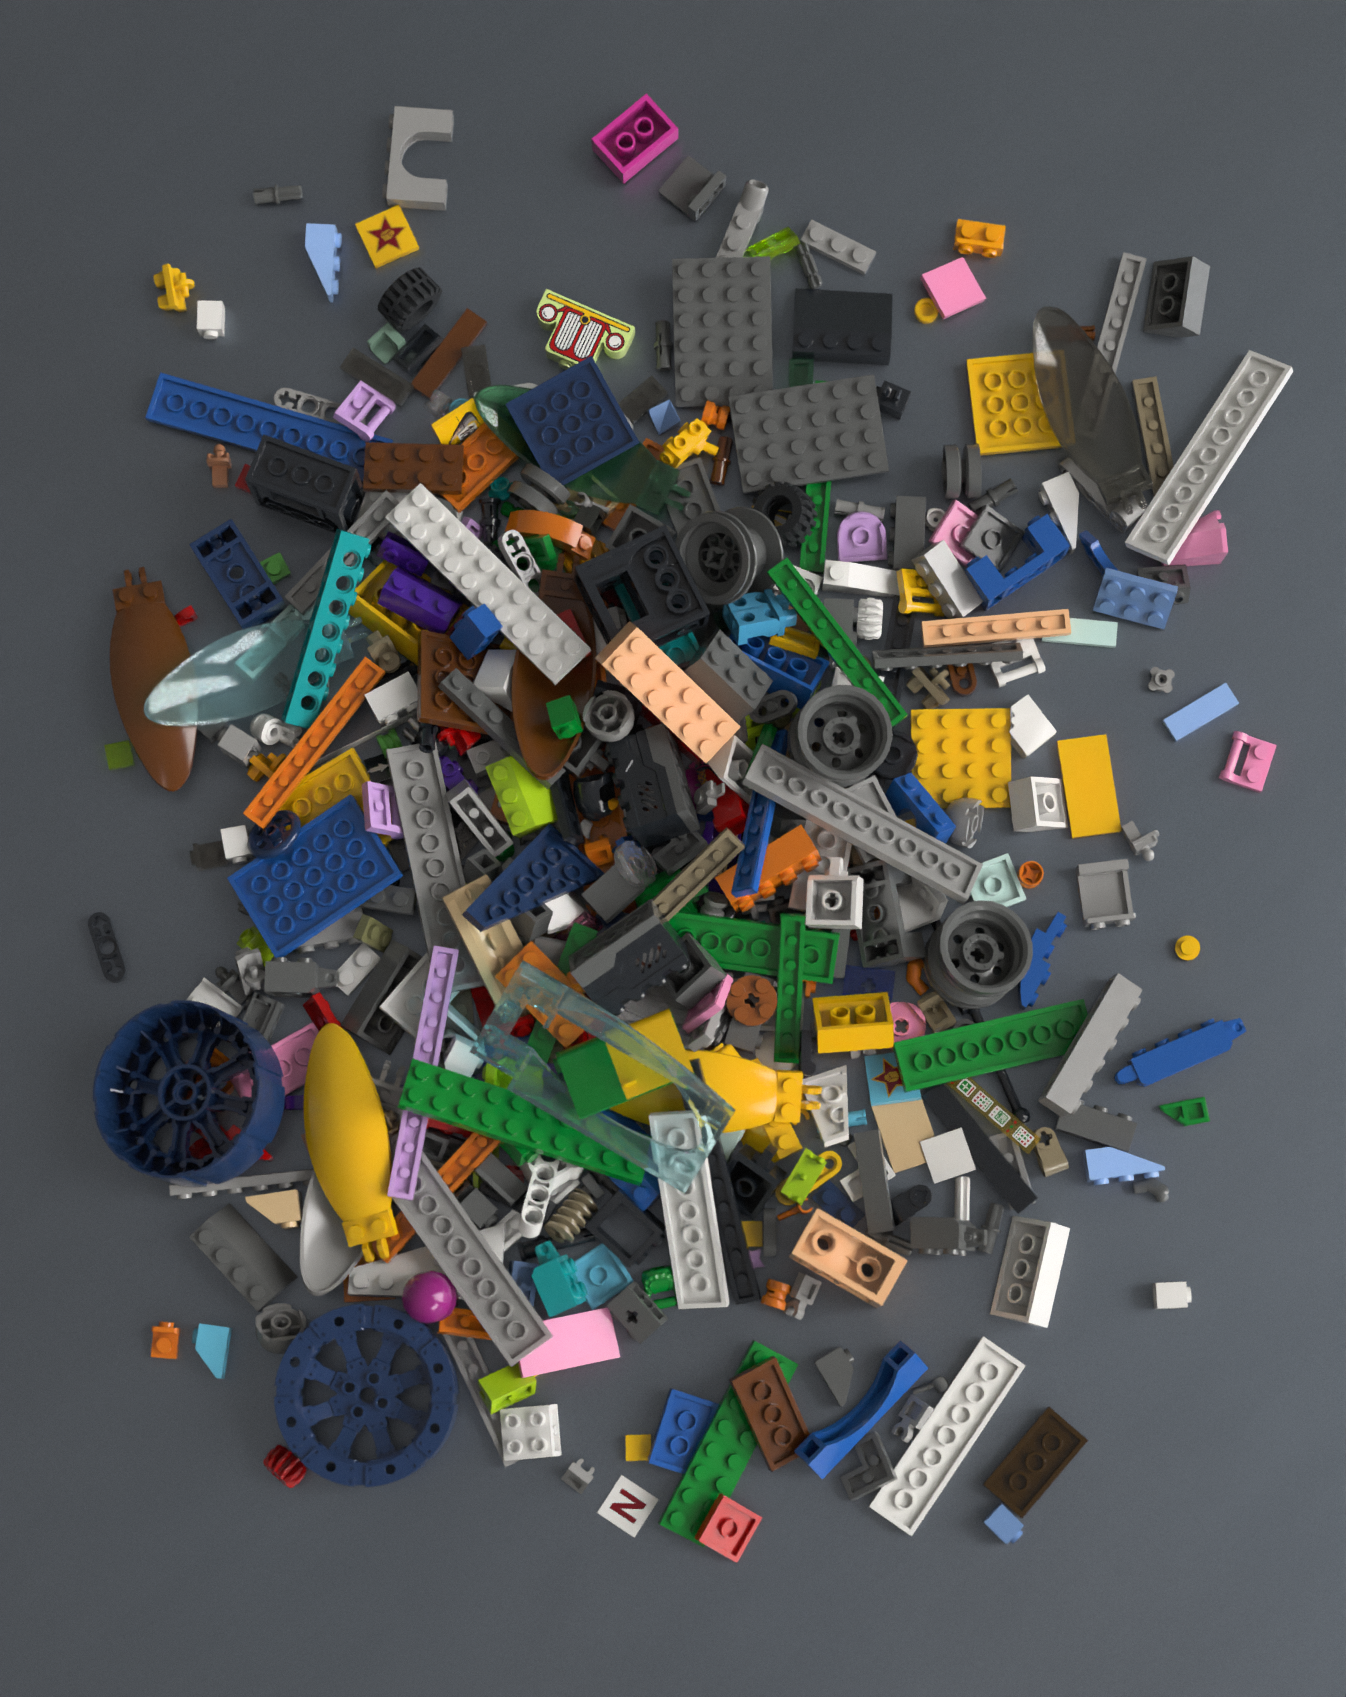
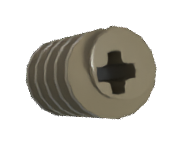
M575 1188L574 1192L570 1193L562 1206L556 1210V1214L550 1217V1221L544 1224L545 1231L557 1242L563 1243L564 1240L572 1242L574 1240L572 1233L579 1234L580 1229L578 1226L585 1227L586 1222L584 1219L591 1220V1212L596 1213L598 1207L585 1191Z

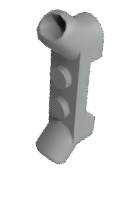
M754 179L745 183L741 198L716 258L744 256L757 222H759L769 191L765 183Z

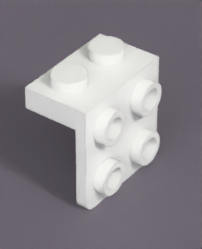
M912 876V884L897 887L905 932L940 920L948 902L945 894Z

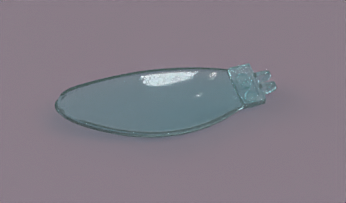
M361 617L350 620L347 628L359 625L362 622ZM287 620L261 624L237 631L207 645L182 662L159 682L146 699L144 714L149 720L163 725H206L243 718L285 701L310 620ZM326 624L322 628L323 636H329L333 632L332 624ZM343 630L340 638L343 640L342 649L339 654L336 653L333 663L338 664L354 658L350 643L367 637V632L361 631L347 638ZM319 648L315 652L316 660H321L326 655L325 648ZM318 672L309 674V684L319 677Z

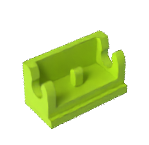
M805 1148L780 1194L802 1206L827 1163L825 1159Z
M518 1363L512 1367L510 1365L478 1380V1385L481 1389L479 1395L490 1414L534 1395L536 1391L535 1377L521 1378Z

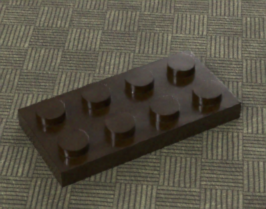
M1048 1406L982 1485L1023 1519L1088 1440Z

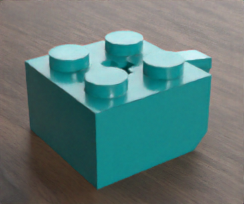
M551 1241L536 1246L535 1251L540 1266L534 1268L531 1277L549 1317H553L587 1301L585 1296L588 1295L584 1283L582 1281L578 1282L575 1274L577 1267L574 1260L568 1258L567 1254L560 1256Z

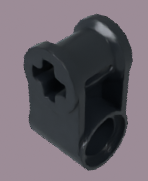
M916 1185L905 1193H901L891 1199L893 1220L896 1226L914 1216L916 1212L931 1202L932 1193L927 1186ZM917 1189H920L921 1192L927 1191L928 1195L925 1196V1203H922L920 1200L917 1202L914 1200Z

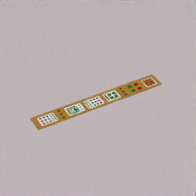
M967 1078L947 1083L1027 1154L1040 1142L1041 1138L973 1079Z

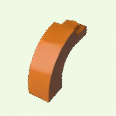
M537 510L511 512L505 532L516 530L522 536L549 534L553 546L561 548L573 556H580L582 561L590 559L596 539L594 536L583 531V525L575 521Z

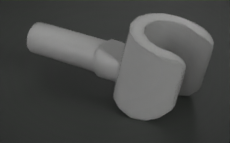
M584 492L577 493L579 498L584 500L582 503L574 501L579 510L581 506L591 509L592 505H596L602 508L604 513L608 514L610 508L590 501Z

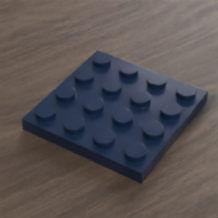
M592 356L505 404L540 468L563 486L640 443Z

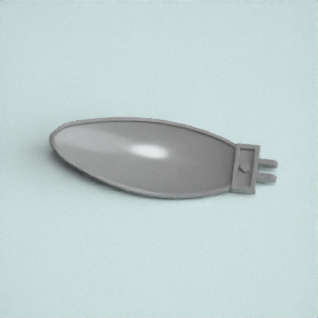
M386 1060L380 1078L372 1076L378 1092L383 1112L385 1110H393L397 1117L394 1120L396 1122L402 1119L403 1109L397 1108L403 1089L400 1083L406 1067L401 1065L398 1068L395 1083L385 1081L386 1075L391 1068V1062ZM313 1170L302 1215L300 1269L307 1291L314 1296H322L337 1287L347 1277L363 1256L362 1244L352 1247L348 1246L342 1226L343 1221L328 1201Z

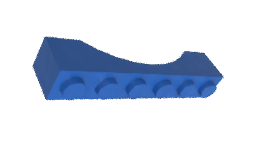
M900 1340L882 1359L879 1372L861 1401L847 1415L822 1430L812 1432L794 1452L823 1479L922 1376L928 1367L914 1351Z

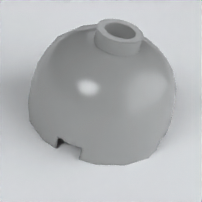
M607 690L597 698L596 696L592 697L586 704L583 712V720L587 729L595 738L605 742H615L623 739L631 731L635 720L631 703L624 694L618 691Z
M966 797L959 798L951 802L946 810L943 809L956 825L955 830L948 839L953 844L972 848L976 843L977 839H974L973 836L976 830L980 832L984 815V806L979 805L982 802L981 800Z
M286 1303L268 1305L263 1308V1312L259 1316H256V1338L265 1350L274 1354H285L294 1338L300 1332L306 1330V1318L303 1312L299 1309L298 1312L291 1309V1305Z

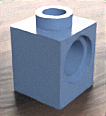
M1001 1503L982 1521L1004 1544H1007L1009 1541L1013 1544L1023 1534L1021 1529L1024 1525Z

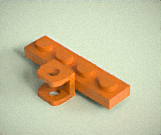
M454 1308L451 1315L439 1321V1334L492 1340L471 1310Z

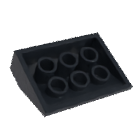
M796 288L792 360L889 365L892 337V294Z

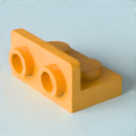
M958 219L953 250H958L959 253L966 255L980 253L987 258L1001 257L1006 226Z

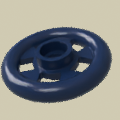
M279 810L265 827L262 836L260 834L263 829L255 824L248 836L247 846L249 852L259 859H271L287 851L295 843L301 830V822L298 815L290 810ZM291 824L290 830L286 831L285 826ZM263 842H265L266 845L264 846V848H259V846Z

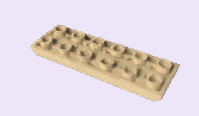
M485 874L441 898L504 1023L531 1014L495 977L524 947L510 919L480 932L462 916L464 911L492 883L488 875Z

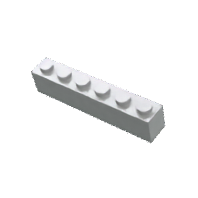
M1119 973L1108 979L1039 1097L1038 1102L1062 1118L1069 1114H1074L1081 1105V1101H1079L1081 1095L1087 1093L1093 1084L1092 1076L1103 1067L1105 1063L1103 1058L1106 1052H1110L1116 1045L1117 1039L1115 1037L1128 1024L1129 1019L1127 1016L1130 1011H1134L1141 1001L1139 995L1143 989Z

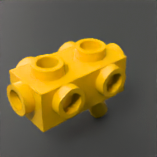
M697 418L690 424L686 422L677 432L679 435L675 438L671 436L662 445L664 451L659 455V458L674 471L693 453L699 455L701 451H705L716 456L719 447L706 442L711 430L707 428L703 421Z

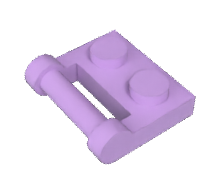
M360 381L335 411L333 418L357 433L360 439L369 442L374 436V431L388 414L393 413L396 405L392 400L363 381ZM377 404L380 406V409L367 426L361 423L372 407Z
M366 781L362 784L365 831L389 835L393 839H402L403 830L393 786Z

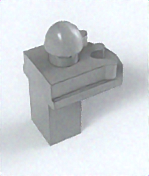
M1133 821L1123 825L1121 832L1134 855L1137 856L1142 853L1144 860L1152 861L1154 859V852L1150 848L1158 843L1157 837L1160 835L1158 830H1154L1142 837Z

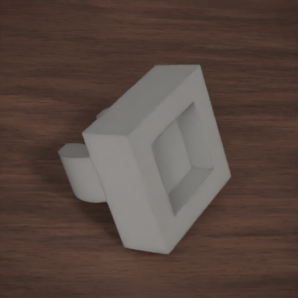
M582 1458L577 1463L573 1462L561 1478V1480L580 1494L583 1493L594 1478L592 1474L595 1470L594 1467H591L589 1471L581 1468V1464L584 1461Z

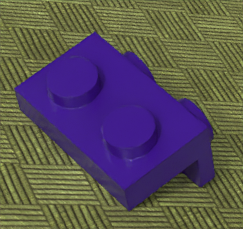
M390 531L387 532L376 555L420 577L429 562L407 539Z

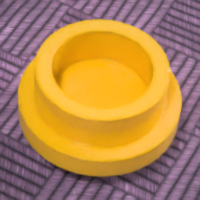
M1183 936L1175 944L1176 955L1185 961L1193 960L1200 952V944L1192 936Z

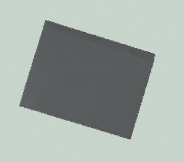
M618 861L581 894L580 898L608 924L644 891V888Z

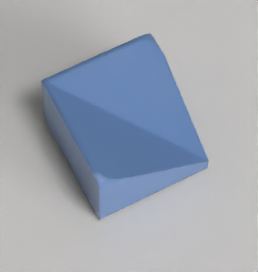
M670 399L648 410V416L658 436L681 425L680 418Z

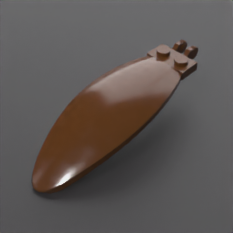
M562 553L558 554L556 571L542 569L538 598L556 615L571 608L585 641L591 649V655L583 658L555 685L518 648L516 649L511 683L514 727L523 760L531 774L539 780H548L563 768L581 733H578L573 737L559 740L552 729L546 703L570 695L577 706L583 729L585 725L583 720L584 708L593 697L597 660L595 657L597 654L593 619L574 581V570L579 565L580 556L574 555L572 559V573H564L562 569L565 557Z
M139 567L138 573L142 584L132 585V574L128 569L124 570L126 587L112 589L117 612L110 640V675L113 693L123 726L147 773L155 783L165 790L177 791L190 775L196 746L198 696L194 667L181 628L165 603L162 581L147 582L145 567Z

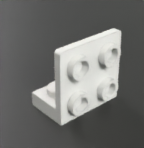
M557 1404L500 1410L505 1461L561 1456Z

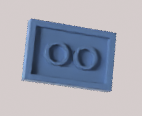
M1106 568L1093 611L1165 629L1178 586Z

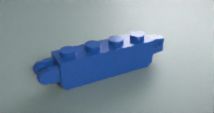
M1214 1018L1200 1024L1202 1029L1192 1032L1191 1028L1177 1034L1179 1039L1170 1042L1166 1038L1155 1043L1156 1048L1147 1052L1143 1048L1132 1053L1133 1058L1127 1061L1129 1066L1116 1072L1114 1081L1118 1085H1125V1083L1136 1080L1138 1085L1146 1087L1227 1052L1231 1049L1232 1040L1245 1033L1246 1028L1241 1018L1223 1022V1020L1215 1022Z

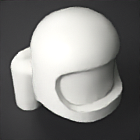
M264 713L255 716L250 724L252 736L266 745H273L280 740L281 743L294 748L299 742L297 736H300L302 733L301 727L285 722L282 723L281 720Z

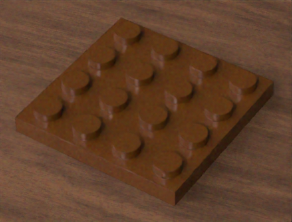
M421 630L418 634L417 722L488 734L438 686L456 668L473 683L487 651L502 650L499 648L500 645L490 643L485 650L467 660L449 638L451 635ZM493 702L513 721L512 711Z

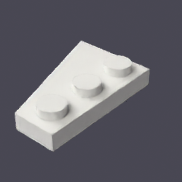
M846 1065L803 1079L802 1085L822 1087L820 1094L803 1093L806 1101L814 1100L821 1103L819 1110H810L824 1146L828 1147L849 1140Z

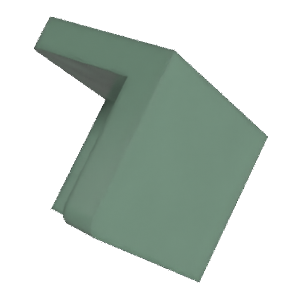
M388 322L367 341L368 349L384 365H387L394 355L406 344L405 339Z

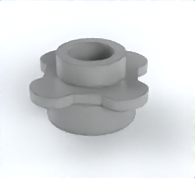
M1153 667L1150 671L1152 677L1148 684L1151 691H1163L1164 693L1171 692L1173 689L1171 681L1175 676L1173 670L1168 669L1165 671L1160 670L1158 667Z

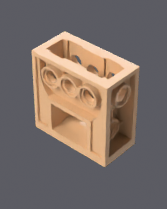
M818 1208L811 1216L789 1255V1258L875 1308L883 1305L908 1261ZM818 1239H823L827 1242V1250H821L818 1247ZM863 1264H868L872 1267L873 1274L871 1277H867L862 1273L861 1268Z

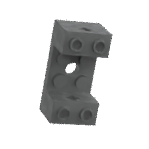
M883 860L847 869L848 876H860L864 879L862 929H856L863 968L889 967L926 957L922 932H905L897 887L912 884L911 876ZM876 907H878L881 912L880 918L878 920H876L874 917V910Z

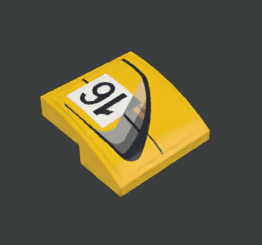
M471 398L431 424L433 433L438 438L439 444L459 445L484 423V420L475 401Z

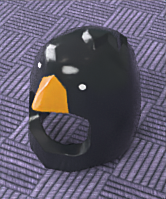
M613 772L586 776L573 782L575 804L583 818L590 821H600L602 818L611 815L618 806L619 802L615 798L612 778Z

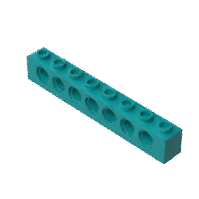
M340 529L336 530L281 719L285 723L309 729L322 712L320 711L321 703L326 701L329 687H326L329 677H333L336 669V663H333L335 655L340 653L343 645V640L340 638L343 630H346L349 625L350 616L348 611L350 606H353L356 601V584L361 582L364 574V568H362L363 560L368 558L370 554L371 544H369L370 539ZM352 552L354 554L353 562L345 565L343 562L344 555ZM345 576L347 578L346 586L338 589L336 586L337 579ZM338 600L340 602L339 610L334 613L330 612V603ZM326 624H332L333 632L329 636H323L322 628ZM319 648H325V657L321 660H316L315 652ZM318 672V681L314 684H309V674ZM309 695L312 697V703L304 708L301 706V700Z

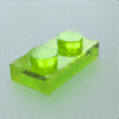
M786 227L748 247L746 250L749 257L770 256L771 261L773 257L789 252L800 242L798 236L789 227Z

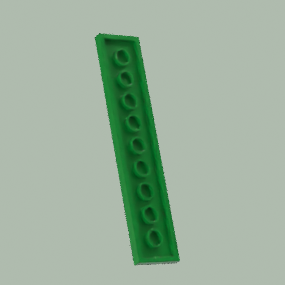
M413 1058L410 1062L397 1108L640 1186L642 1183L652 1145L651 1136L590 1116L580 1120L575 1111Z

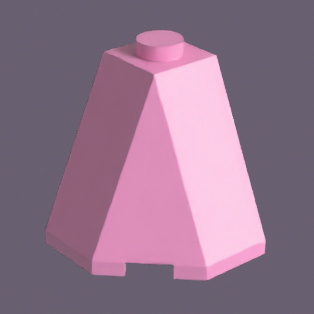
M1215 510L1198 519L1171 563L1167 565L1161 562L1162 566L1221 564L1228 553L1225 524L1218 522V519H1221L1220 510Z

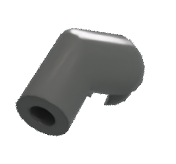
M1155 1178L1132 1182L1134 1194L1149 1191L1155 1195L1156 1201L1161 1203L1169 1198L1168 1187Z

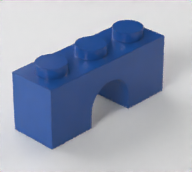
M912 773L893 779L885 796L894 813L899 816L912 811L916 818L917 829L946 844L956 828L952 820Z

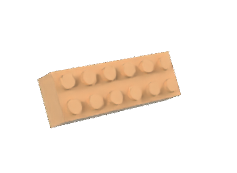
M630 621L595 657L601 665L705 763L740 728L719 705Z

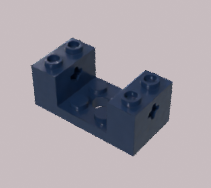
M229 519L189 544L245 634L256 629L287 608L281 595L232 519ZM235 567H240L244 571L243 576L239 579L230 577V572Z

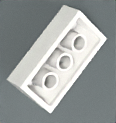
M1019 1216L1012 1217L990 1312L991 1315L1031 1325L1048 1327L1070 1228L1047 1221Z

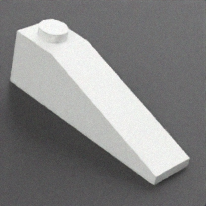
M826 560L822 591L894 598V595H899L897 571L851 562ZM912 596V598L920 600V597Z

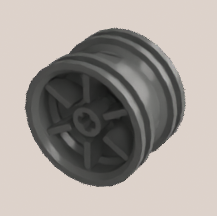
M836 685L825 688L816 693L792 720L787 735L789 757L822 778L830 780L844 789L863 781L886 758L892 742V725L889 714L883 704L873 694L862 688L852 685ZM844 710L846 717H839L837 711ZM815 719H822L824 722L823 726L817 727L814 724ZM863 725L866 729L865 733H860L857 726ZM836 736L841 738L838 744L833 742ZM819 743L821 745L820 751L814 752L811 749V745ZM856 749L862 750V758L855 756L854 752ZM833 758L840 760L841 764L839 767L835 768L832 766L831 761Z
M978 900L969 902L957 908L931 934L925 946L926 957L923 958V967L931 987L942 999L960 1008L980 1009L998 1002L1025 977L1033 957L1032 940L1023 920L1011 909L993 901ZM975 929H982L984 934H976ZM954 936L958 937L960 944L953 942ZM997 944H1000L1002 946V952L999 951ZM958 960L959 967L955 968L952 961ZM993 968L1000 970V976L994 975ZM972 975H976L975 979L977 983L970 981V977Z

